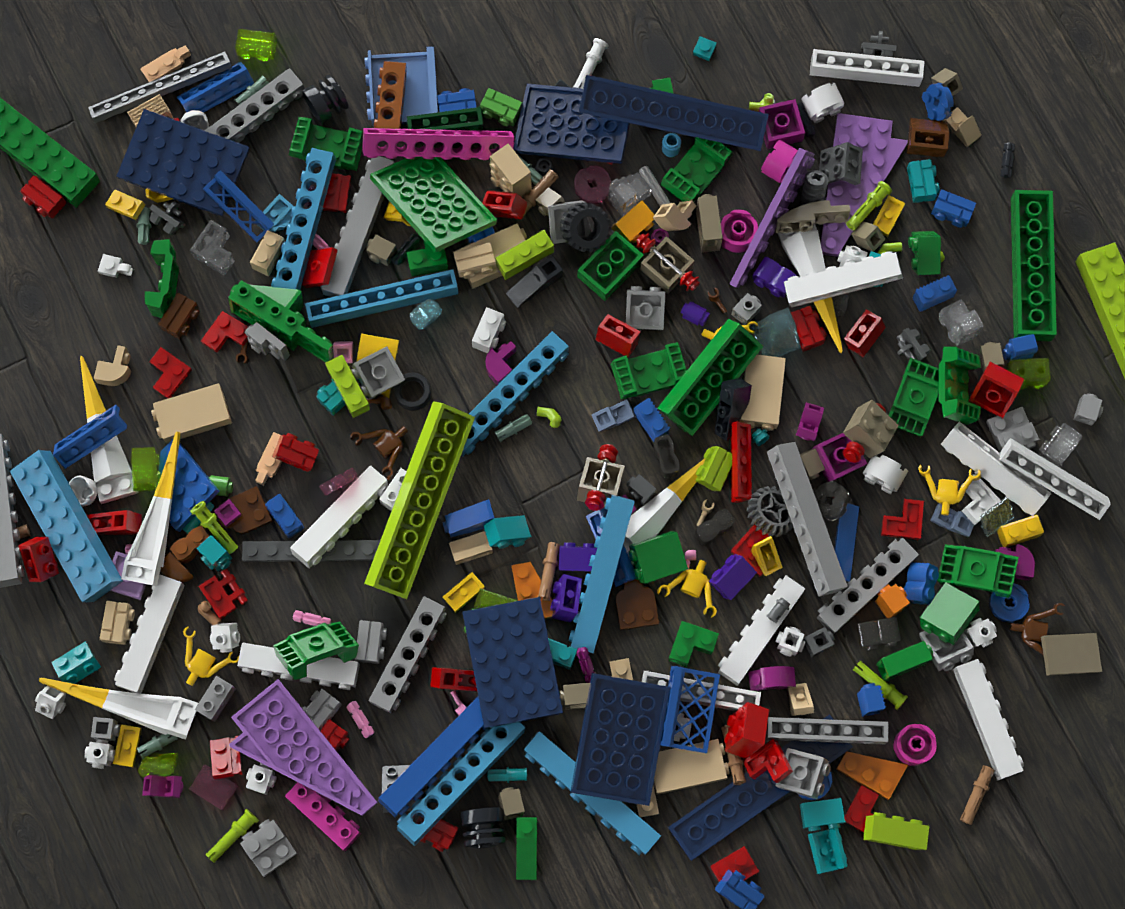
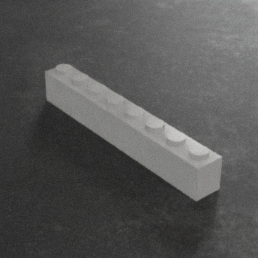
M378 156L367 161L365 177L362 176L360 179V190L358 193H355L352 202L354 204L352 210L349 209L346 216L347 224L342 227L340 242L336 243L334 247L338 252L329 284L320 286L323 295L335 297L348 294L385 197L370 180V174L394 164L393 160Z
M0 434V588L22 584V577H24V569L20 565L22 557L17 542L20 540V533L16 529L15 524L18 522V515L13 507L16 504V498L11 489L14 486V480L9 472V469H12V463L7 454V451H10L9 441L5 440L2 434Z
M796 442L775 446L767 451L818 597L837 593L848 586Z

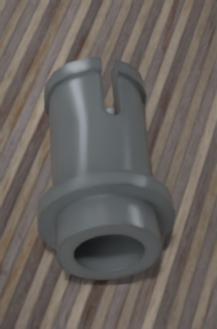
M782 597L776 600V605L766 615L774 623H777L784 612L789 610L790 603Z

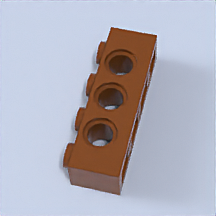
M384 61L383 68L380 67L379 79H382V83L378 85L377 90L380 102H376L378 119H374V128L401 129L407 76L406 63ZM389 81H396L393 85L388 84ZM394 98V101L387 102L386 99ZM386 115L393 116L391 119L384 118Z

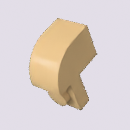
M693 201L679 202L677 206L675 203L662 204L653 219L663 230H684L691 225L687 219L692 215L696 205Z
M117 346L113 363L98 361L94 380L97 384L117 386L129 378L131 370L125 365L129 363L130 354L126 347Z

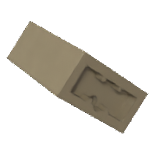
M705 194L698 197L696 206L701 253L720 251L722 243L717 196Z
M590 683L563 685V691H560L561 705H565V710L586 708Z

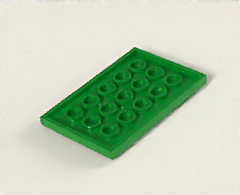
M423 157L406 158L370 174V180L434 252L496 225L497 219L441 157H434L433 159H424Z

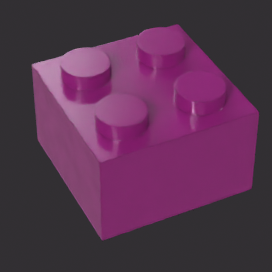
M796 99L759 108V112L769 114L764 134L767 149L773 148L779 140L788 145L803 141L805 131Z
M844 433L812 448H816L825 468L822 473L827 483L839 479L867 464L864 456H861V460L856 463L849 462L843 456V450L846 448L847 443L852 442Z

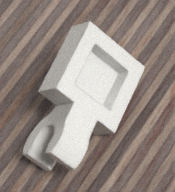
M103 254L98 272L99 274L117 278L119 273L131 276L133 268L129 264L122 263L123 260L121 258Z

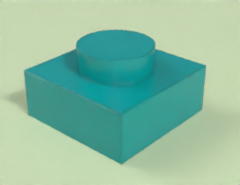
M700 36L693 50V55L710 61L717 43Z

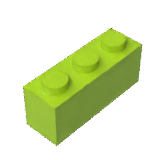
M545 230L497 256L495 258L496 266L504 279L507 280L554 253V244Z
M343 355L326 362V368L352 417L355 418L370 410L369 404Z
M874 812V815L866 816L863 840L914 850H927L929 826L922 825L923 821L911 819L910 822H906L904 817L892 816L891 819L886 818L884 813Z

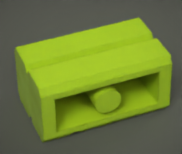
M713 446L707 449L704 454L705 461L697 469L696 482L712 491H721L732 467V453L719 446Z

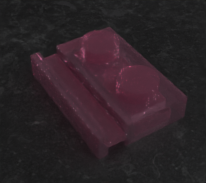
M204 765L189 790L223 811L239 786L227 778L214 780L212 769Z

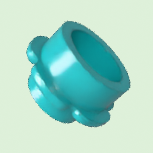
M756 430L752 434V442L756 443L757 446L764 444L769 439V435L766 433L767 430Z

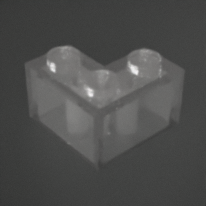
M638 172L634 175L630 174L626 178L623 176L621 179H615L609 185L608 201L623 217L640 201H644L649 197L652 188Z
M210 220L190 249L195 259L224 276L235 262L232 253L222 248L230 237L227 229Z
M962 299L942 308L939 313L941 324L946 326L949 331L948 336L952 342H955L956 346L976 338L984 327L976 311L969 312Z

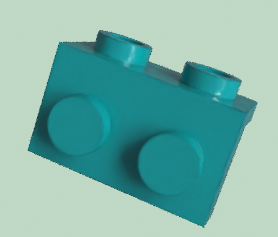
M86 641L51 662L60 680L72 684L77 683L101 668L100 663L94 657Z
M838 828L808 834L817 874L847 867V857L843 850L842 837Z

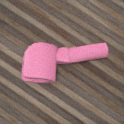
M696 550L685 552L687 570H689L690 561L696 560Z
M452 691L451 695L459 706L455 712L460 715L467 707L460 701L456 692Z

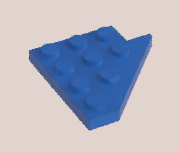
M173 439L160 452L157 486ZM180 442L169 523L178 532L196 516L190 512L196 504L204 501L207 505L220 492Z

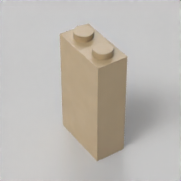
M515 224L459 250L491 243L494 258L525 241L527 235L523 228L520 229L518 224ZM496 266L493 272L488 274L476 273L474 277L468 278V281L473 289L502 276Z
M756 355L745 369L744 381L751 384L752 389L750 402L739 422L751 424V428H754V426L762 427L763 430L766 429L767 431L777 429L786 358Z
M219 383L153 403L154 410H151L154 421H158L159 427L156 428L160 439L163 438L165 443H169L174 438L176 432H180V439L232 423L224 393Z
M718 739L709 741L707 753L678 748L660 751L654 777L656 795L726 780L727 775L730 773L727 762H723L722 755H725L723 743L719 744ZM704 742L694 744V746L703 749Z

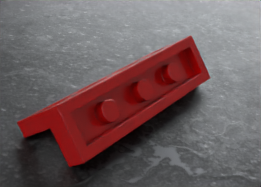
M736 421L732 422L731 502L733 503L747 501L752 498L751 424Z

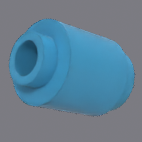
M674 133L665 135L662 141V152L668 157L678 155L681 147L680 137Z

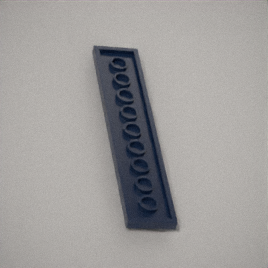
M590 75L585 77L578 110L580 113L761 151L769 115Z
M830 714L824 718L826 720H833ZM791 741L781 749L784 755H786L787 748L823 757L830 764L853 746L850 743ZM768 770L756 779L751 778L749 773L746 772L744 774L746 783L734 785L732 782L669 826L668 829L689 860L692 861L790 791L776 787V782L773 781Z

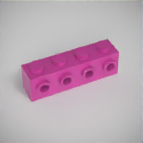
M298 782L285 795L290 802L343 851H346L360 836L361 833L358 831L360 826L352 819L348 822L343 817L346 813L338 806L333 808L329 804L331 801L329 798L321 794L319 795L316 791Z

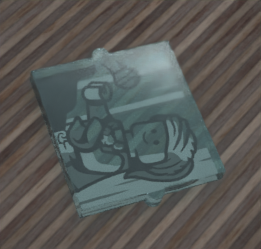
M1007 497L980 515L981 527L987 537L1014 518L1012 513L1013 507L1010 505Z

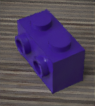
M564 542V546H560L559 570H592V566H589L590 559L597 552L594 543H583L582 547L575 546L576 543Z
M737 554L728 557L725 561L726 564L721 569L716 570L709 580L710 584L720 595L729 600H732L757 573L743 556Z
M563 574L559 581L555 582L553 587L555 599L552 600L550 610L553 611L552 618L571 623L578 614L582 578Z

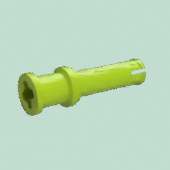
M879 181L876 189L867 195V200L846 222V226L855 231L875 207L880 206L882 200L892 193L890 186L883 181Z
M204 501L196 504L190 511L192 515L195 514L201 521L202 527H207L229 554L233 553L238 548V545L235 544L216 521V515L209 511Z
M860 661L857 664L860 668L855 666L853 671L868 683H875L876 686L880 685L882 697L889 700L895 706V709L898 710L908 696L901 694L895 689L894 684L889 685Z
M247 808L240 819L232 823V828L206 853V856L210 857L213 863L240 836L246 835L247 830L254 823L259 822L257 817Z

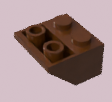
M910 118L907 154L944 158L948 150V123Z

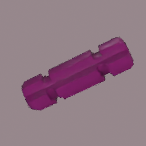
M580 647L577 649V656L580 659L579 663L585 675V681L590 683L592 673H595L593 671L594 668L590 656H588V649Z

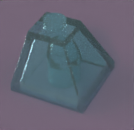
M789 308L770 314L757 323L758 326L753 325L751 327L755 332L756 340L763 346L761 349L763 356L778 357L801 348L796 324Z

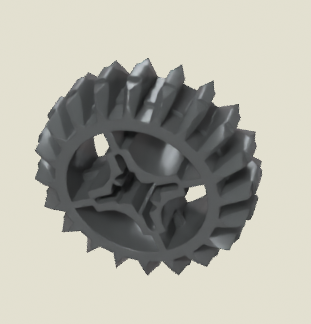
M767 486L763 489H758L756 493L751 495L752 498L747 503L749 506L746 511L749 512L747 518L753 520L751 525L755 524L757 526L756 531L762 530V535L768 533L769 537L774 535L780 537L787 534L793 528L780 489L777 491L775 486L771 488ZM761 501L764 502L763 509H761ZM781 514L784 516L783 523L781 522Z

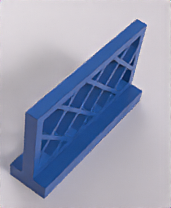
M671 666L668 686L671 688L661 746L701 753L708 752L720 674ZM685 673H691L696 679L690 686H687L683 681ZM707 676L714 678L713 686L708 690L701 682ZM699 683L704 693L695 698L690 689ZM687 691L693 701L684 707L680 698ZM707 695L710 699V706L703 710L698 700ZM696 703L701 712L692 718L687 708ZM684 711L690 720L681 726L677 721V717ZM704 715L707 719V725L700 730L694 720ZM692 723L698 732L689 738L683 728ZM681 731L687 740L680 745L673 744L674 735ZM699 734L704 739L703 749L696 748L691 741Z

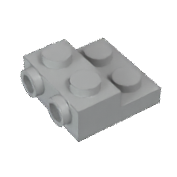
M585 201L565 202L564 204L548 206L550 236L553 244L566 242L562 237L563 232L560 231V227H563V224L560 223L561 219L564 220L565 218L563 216L564 212L568 213L570 206L575 207V204H582ZM587 217L581 219L577 226V232L581 238L591 234V226L588 223Z
M631 286V290H627L626 324L635 329L663 330L665 291H661V287H650V290H642V286Z
M256 322L246 329L245 334L248 336V342L257 353L260 354L262 352L267 355L270 351L275 358L280 359L281 357L284 361L290 356L286 345Z
M387 346L352 365L353 369L351 372L356 380L359 379L362 385L360 389L364 396H368L369 399L405 381Z
M1023 407L1007 412L1004 418L996 416L986 421L999 452H1001L1010 438L1028 449L1035 447L1039 440L1032 422L1029 423Z
M925 631L919 633L921 640L925 641L926 645L929 644L933 651L932 661L938 671L942 669L949 671L954 667L955 663L959 661L966 663L974 655V647L964 632L954 645L941 641L933 633Z
M787 748L785 757L793 772L779 783H776V787L817 800L818 795L821 796L824 792V784H822L824 776H828L830 773L829 761L820 756Z
M269 819L259 825L260 829L257 832L253 833L250 831L242 837L244 841L240 843L263 877L297 854L276 821L272 820L270 822Z

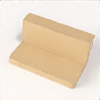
M485 531L449 543L456 565L493 553Z

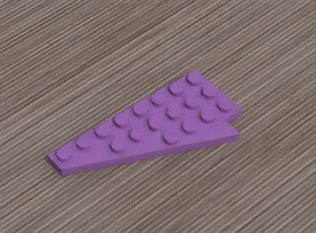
M837 114L833 147L848 142L863 149L860 184L853 185L843 180L828 184L826 200H830L831 206L849 205L851 211L848 220L867 200V195L876 189L878 182L885 181L908 143V140L891 138L893 123L891 120ZM846 222L823 224L820 243L823 255L838 257L853 232L846 226Z
M799 148L730 285L739 288L745 284L748 272L754 267L760 252L766 250L769 244L767 241L770 236L775 233L777 219L789 212L787 208L797 197V191L804 183L806 173L808 172L806 170L808 168L811 169L815 159L813 157L815 154Z
M279 679L231 717L243 732L229 744L231 748L362 816L378 803Z

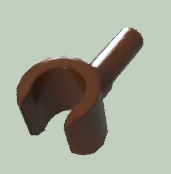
M714 288L715 296L710 295L708 291V299L711 302H715L723 314L726 313L727 310L719 299V290Z
M248 341L242 346L241 353L236 355L238 363L241 356L245 357L244 364L248 363V356L246 355Z
M381 397L380 399L366 398L368 403L381 404V409L383 410L392 408L391 400L388 397Z

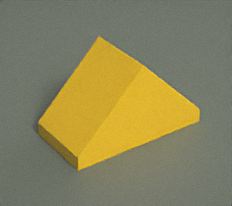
M771 536L753 545L751 552L765 576L782 568Z

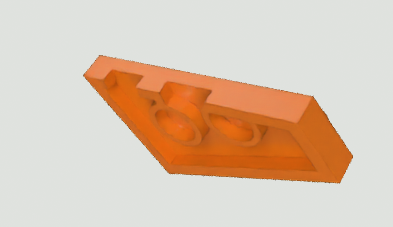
M531 562L511 565L518 601L538 597L541 579ZM551 597L549 601H542L541 599L544 619L552 618L553 611L550 610Z
M846 752L836 770L889 800L908 765Z

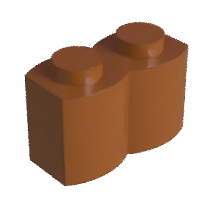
M202 526L196 527L188 533L186 538L177 540L170 550L181 564H186L193 560L197 553H200L196 548L209 535Z

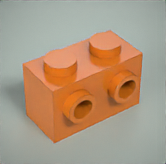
M888 584L882 588L877 594L878 598L875 600V603L888 620L910 604L906 598L907 593L901 586L898 587L897 584L892 587Z

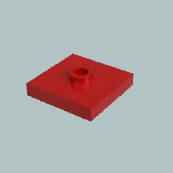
M331 247L311 251L302 286L310 288L329 284L338 252L337 249Z

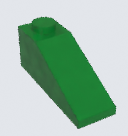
M517 817L516 880H536L537 817Z

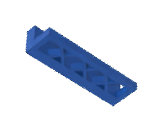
M239 62L232 66V68L177 96L186 113L192 110L205 112L247 89L246 87L252 86L254 81L242 62Z
M221 170L203 188L256 243L265 235L267 230L270 231L273 228L274 223ZM217 182L222 187V194H214L209 188ZM225 197H232L236 201V208L227 207L225 205ZM238 211H246L249 214V221H241L238 218ZM252 224H259L264 231L256 236L252 232Z
M114 405L56 443L53 456L66 469L126 430L127 424L119 416L120 408Z

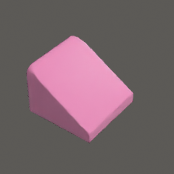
M353 341L334 342V358L343 355L347 363H353Z

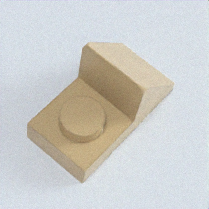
M958 107L952 111L948 119L943 120L948 123V127L966 147L981 137L974 117L970 116L967 118Z
M807 683L796 684V687L787 688L792 716L814 713V706Z

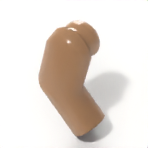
M203 601L198 605V612L212 626L222 622L210 610L211 605L209 602Z

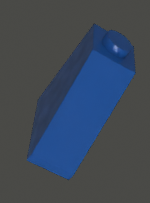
M485 500L445 515L446 521L443 522L444 530L452 538L484 529L483 525L494 518L490 500Z

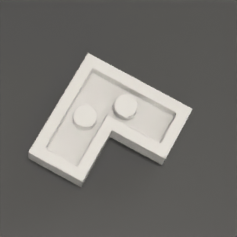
M981 479L972 481L966 493L973 501L962 512L976 525L981 520L980 516L1001 500Z

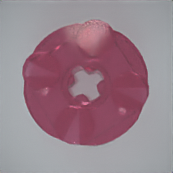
M594 165L581 169L574 180L575 193L585 202L601 203L611 191V180L607 171ZM596 181L597 187L590 188L588 182Z
M354 468L343 473L344 477L342 474H339L330 479L332 483L327 481L319 487L326 496L357 479L358 476Z

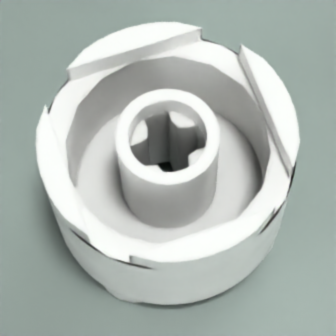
M830 83L812 90L811 96L808 97L806 94L801 99L810 119L814 123L822 121L824 119L823 116L828 114L834 116L840 113V109L844 107V101L835 83L832 86Z
M876 455L870 459L863 474L865 475L864 480L872 485L876 482L882 486L881 489L891 494L893 491L897 492L908 470L905 468L902 471L900 469L901 464L884 455L880 458Z

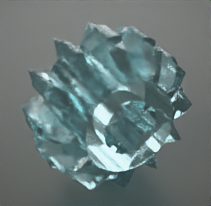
M427 299L413 309V312L410 313V319L415 327L425 329L438 319L442 309L433 299Z

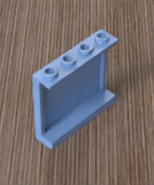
M427 47V52L371 55V51H368V57H365V68L369 69V74L366 75V86L370 87V92H366L367 103H370L371 109H367L368 120L372 121V126H374V119H378L376 102H380V96L377 95L378 85L382 83V79H379L380 67L383 68L384 61L403 62L407 66L401 125L408 124L407 116L438 112L434 47ZM393 80L388 82L389 85H393L396 83V81ZM387 98L386 101L392 102L394 98ZM386 115L384 118L391 119L393 116Z

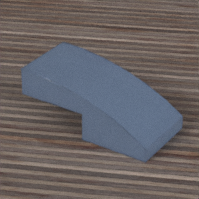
M627 399L592 414L599 432L636 418Z
M937 504L930 521L950 531L969 537L974 527L970 519L963 512H956L951 508L949 509L948 516L941 515L942 504Z

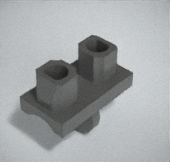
M878 31V36L871 35L870 41H877V43L863 42L861 45L864 55H874L875 51H882L881 56L892 57L893 52L896 51V45L882 44V42L889 43V37H883V31Z
M174 201L171 204L165 202L163 207L152 204L150 207L153 212L149 220L156 225H160L163 219L168 221L163 228L168 234L174 235L179 228H184L186 223L176 217L181 215V212L177 210L179 207L177 202Z
M906 328L896 337L901 348L897 353L899 356L905 354L907 359L913 358L917 361H922L931 350L926 344L920 346L917 341L920 338V333L917 329L910 330Z

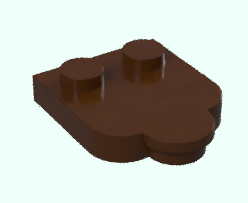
M257 486L229 498L242 516L228 527L219 518L220 524L224 528H233L238 534L249 533L273 522Z
M637 579L625 583L624 590L620 591L616 596L620 631L659 625L655 595L652 589L643 587V584Z

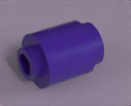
M692 301L689 304L685 303L681 310L682 318L697 326H704L710 315L707 309Z

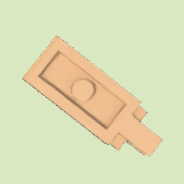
M186 45L179 49L175 48L140 70L148 82L154 81L181 68L182 64L185 63L184 59L191 56L190 51Z
M273 432L256 469V472L259 473L255 481L263 486L268 477L272 478L273 475H276L282 462L272 457L278 440L282 436Z

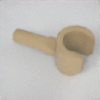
M707 500L703 502L701 517L697 523L698 527L702 526L707 514L712 512L714 503L711 508H707L705 506Z

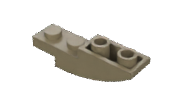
M830 200L799 206L777 219L775 233L807 232L813 230L814 224L847 222L851 211L850 206H831Z

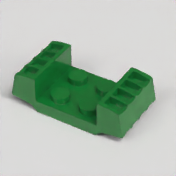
M299 117L289 156L306 161L307 154L311 152L312 148L334 153L336 156L334 168L357 171L363 149V131L349 127L348 132L313 125L312 119Z
M695 138L692 148L674 169L670 168L663 177L661 186L683 202H695L722 171L726 163L733 156V152L720 142Z
M170 239L153 242L151 255L156 264L161 266L163 277L162 280H159L158 284L160 292L145 291V304L152 313V316L159 318L163 317L174 300L178 282L179 267L176 263V251H174Z
M678 342L665 345L664 350L631 359L623 356L614 359L611 363L621 400L674 387L687 371Z
M958 347L943 348L942 361L939 364V402L942 404L944 418L968 425L979 420L981 411L980 406L968 402V371L981 368L979 355Z
M910 358L892 408L888 414L898 424L897 429L920 438L923 436L939 394V369Z
M945 544L937 582L942 586L946 582L955 588L958 585L991 591L996 596L1010 598L1019 557L972 547Z
M341 622L331 624L322 623L291 634L285 640L273 645L277 658L293 679L297 680L307 677L308 664L336 654L343 663L356 658L359 644Z

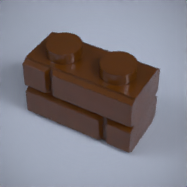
M177 293L158 323L160 329L180 339L182 335L185 336L190 329L188 325L192 319L196 320L200 313L199 306L195 301Z

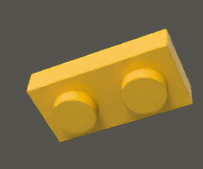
M114 190L105 205L113 211L136 220L146 204L139 199Z
M888 195L873 225L878 226L881 233L888 237L905 203Z
M471 572L446 593L443 599L456 613L481 592L485 586Z
M121 725L113 760L114 765L134 768L142 728Z

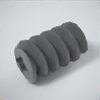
M811 170L806 173L800 198L801 206L812 202L824 201L828 185L826 174L818 170Z

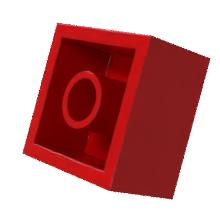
M989 362L969 401L1004 418L1018 394L1024 379Z
M747 702L738 708L735 713L731 714L727 720V726L729 727L724 740L726 744L725 752L747 759L764 746L769 709Z

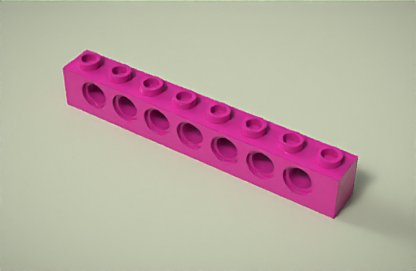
M363 128L362 150L364 156L369 158L386 156V158L393 159L397 158V156H404L407 159H414L415 157H423L424 159L441 157L442 159L449 160L452 157H460L463 160H470L471 158L489 160L492 154L507 144L513 149L514 135L512 131ZM381 141L387 142L384 147L378 146V143ZM400 141L406 143L403 147L396 146ZM418 142L424 143L420 148L415 147ZM437 142L443 143L440 148L434 147V144ZM454 143H461L459 148L452 147ZM474 143L480 144L476 149H472L471 145ZM493 143L498 144L497 148L495 149L489 148L490 145Z

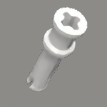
M598 38L593 40L594 44L591 51L586 54L587 61L573 88H579L581 85L580 88L583 89L586 75H592L596 65L602 61L601 57L604 50L609 47L605 41Z

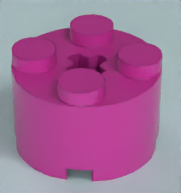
M779 140L773 147L776 150H773L767 156L761 172L781 184L798 150Z
M733 210L722 219L721 244L724 249L735 253L747 251L758 229L756 219L749 212Z
M911 724L903 728L896 735L893 749L899 760L911 766H918L930 760L934 756L937 747L935 734L930 728L922 724ZM917 741V742H918V744H917V747H918V748H915V749H914V748L912 747V745H913L912 742Z

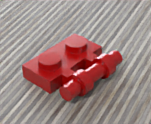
M228 569L221 572L224 578L221 581H218L216 576H213L199 586L220 619L237 609L233 603L235 600L238 599L241 605L248 602L245 591L238 586L235 576L230 574ZM227 585H229V587L233 591V593L229 596L224 590V587Z

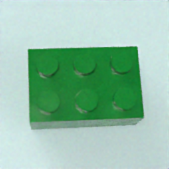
M617 231L605 241L606 244L604 246L602 245L578 269L577 277L604 301L641 265L644 255Z

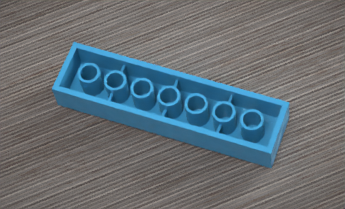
M38 450L10 470L43 533L49 538L54 553L82 602H94L123 582L51 451Z

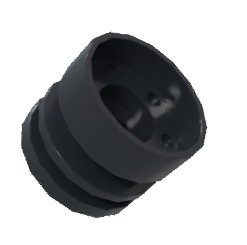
M330 75L324 77L326 84L323 80L318 81L319 91L314 85L302 90V95L307 105L321 124L333 118L330 109L340 114V107L343 110L349 108L342 88Z
M483 808L461 812L462 826L471 827V831L463 833V837H472V840L464 841V847L484 849L505 843V837H496V834L504 833V829L495 828V824L503 822L502 808Z

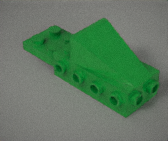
M242 280L238 285L235 284L232 287L228 297L231 313L250 325H254L256 322L259 323L293 351L297 346H300L324 362L334 359L331 341L326 337H319L313 329L306 327L304 316L299 313L304 307L302 291L298 289L249 285Z

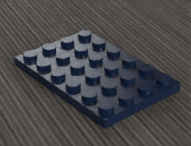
M527 84L513 150L517 154L622 164L630 123L578 112L583 91L581 88Z
M144 109L116 177L223 217L225 211L203 188L220 170L236 185L250 148ZM217 182L209 188L214 194H222V187ZM225 197L226 206L228 205L230 197Z
M540 597L463 611L484 729L563 714Z
M592 673L571 793L646 806L650 805L671 687Z

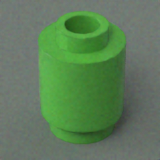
M213 475L209 477L220 491L217 494L218 496L227 497L229 493H232L233 482H231L229 477Z

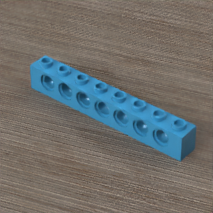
M312 148L311 152L306 156L307 167L301 175L302 185L296 193L297 203L291 211L292 221L286 229L287 239L282 244L281 253L283 254L281 260L277 262L276 270L278 272L276 278L274 277L271 287L301 289L336 161V156L332 152ZM316 167H322L319 173H313ZM311 185H317L314 191H308ZM307 202L312 203L309 209H304V205ZM307 220V224L304 227H299L300 221ZM296 238H302L300 244L294 245ZM293 255H296L297 260L293 263H289V258ZM288 273H292V278L288 281H285L284 276Z
M553 331L469 413V415L475 417L470 430L474 433V436L467 439L461 454L462 457L465 454L469 455L475 449V444L479 440L482 442L489 435L488 431L492 427L496 428L502 422L501 418L505 414L509 415L516 408L515 404L519 400L521 402L525 400L529 395L528 391L532 387H538L542 382L541 378L545 374H551L555 369V365L567 358L569 346ZM550 352L554 356L551 359H546L544 354ZM534 365H537L541 368L538 372H533L530 370V368ZM523 378L527 380V383L519 385L517 381ZM506 392H512L514 396L510 399H507L504 397V394ZM493 405L501 407L498 412H493L490 408ZM480 418H485L487 423L479 425L477 421Z
M520 722L492 727L491 729L487 728L480 736L482 739L477 744L475 742L472 743L467 749L468 753L463 758L460 756L453 763L454 768L450 772L445 771L439 778L440 782L436 786H430L425 792L426 796L422 800L418 799L411 808L413 810L408 815L405 813L399 818L397 830L411 844L416 846L524 734L525 727ZM503 731L507 736L501 739L496 736V733ZM490 745L493 750L487 753L483 751L482 747ZM476 759L479 761V765L472 767L468 762ZM462 773L466 778L463 781H458L455 779V775ZM447 787L452 790V793L450 795H443L441 790ZM429 802H436L438 807L431 810L427 807V804ZM416 816H421L424 822L422 824H415L413 819Z

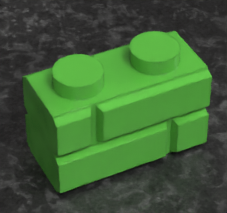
M488 88L480 104L481 113L487 119L494 118L499 120L498 122L503 126L511 125L514 127L521 113L522 102Z

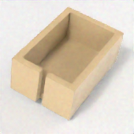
M509 144L490 156L491 181L496 187L499 186L503 189L502 192L517 193L522 198L531 191V171Z

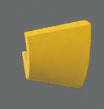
M361 334L357 361L387 346L396 362L399 340ZM391 388L382 393V395L389 398Z

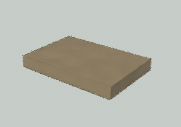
M1097 633L1046 635L1041 637L1047 676L1102 672Z

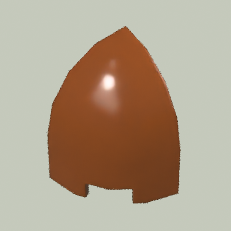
M171 552L164 558L166 562H164L160 571L166 577L179 582H188L194 578Z

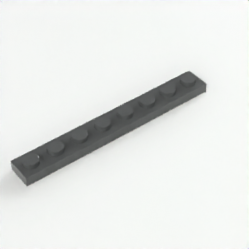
M222 52L88 108L94 123L104 121L114 115L138 107L159 94L163 96L202 79L232 68L226 52Z
M381 540L336 541L335 546L330 551H326L320 561H373ZM296 541L242 542L243 562H295L300 560L292 554L290 548Z

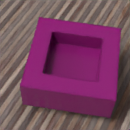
M230 499L214 510L226 527L242 516Z

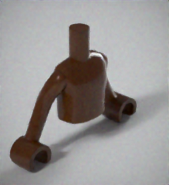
M403 426L396 433L388 429L364 434L353 432L350 436L351 440L359 437L355 442L356 446L361 445L364 439L381 436L373 445L385 459L391 455L387 467L382 469V474L391 472L387 476V480L394 478L392 468L403 449L400 438L408 433V430Z
M1057 603L1053 609L1027 616L1023 624L1011 623L1010 630L1021 632L1023 642L1043 655V648L1033 641L1042 642L1041 637L1047 635L1048 622H1041L1038 619L1054 614L1063 615L1064 613L1057 611V607L1065 605Z

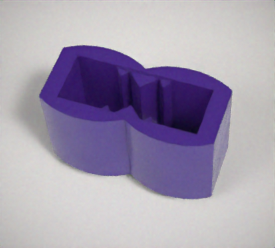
M765 256L754 272L752 279L757 286L769 288L774 296L785 298L787 293L784 282L788 281V278L797 275Z

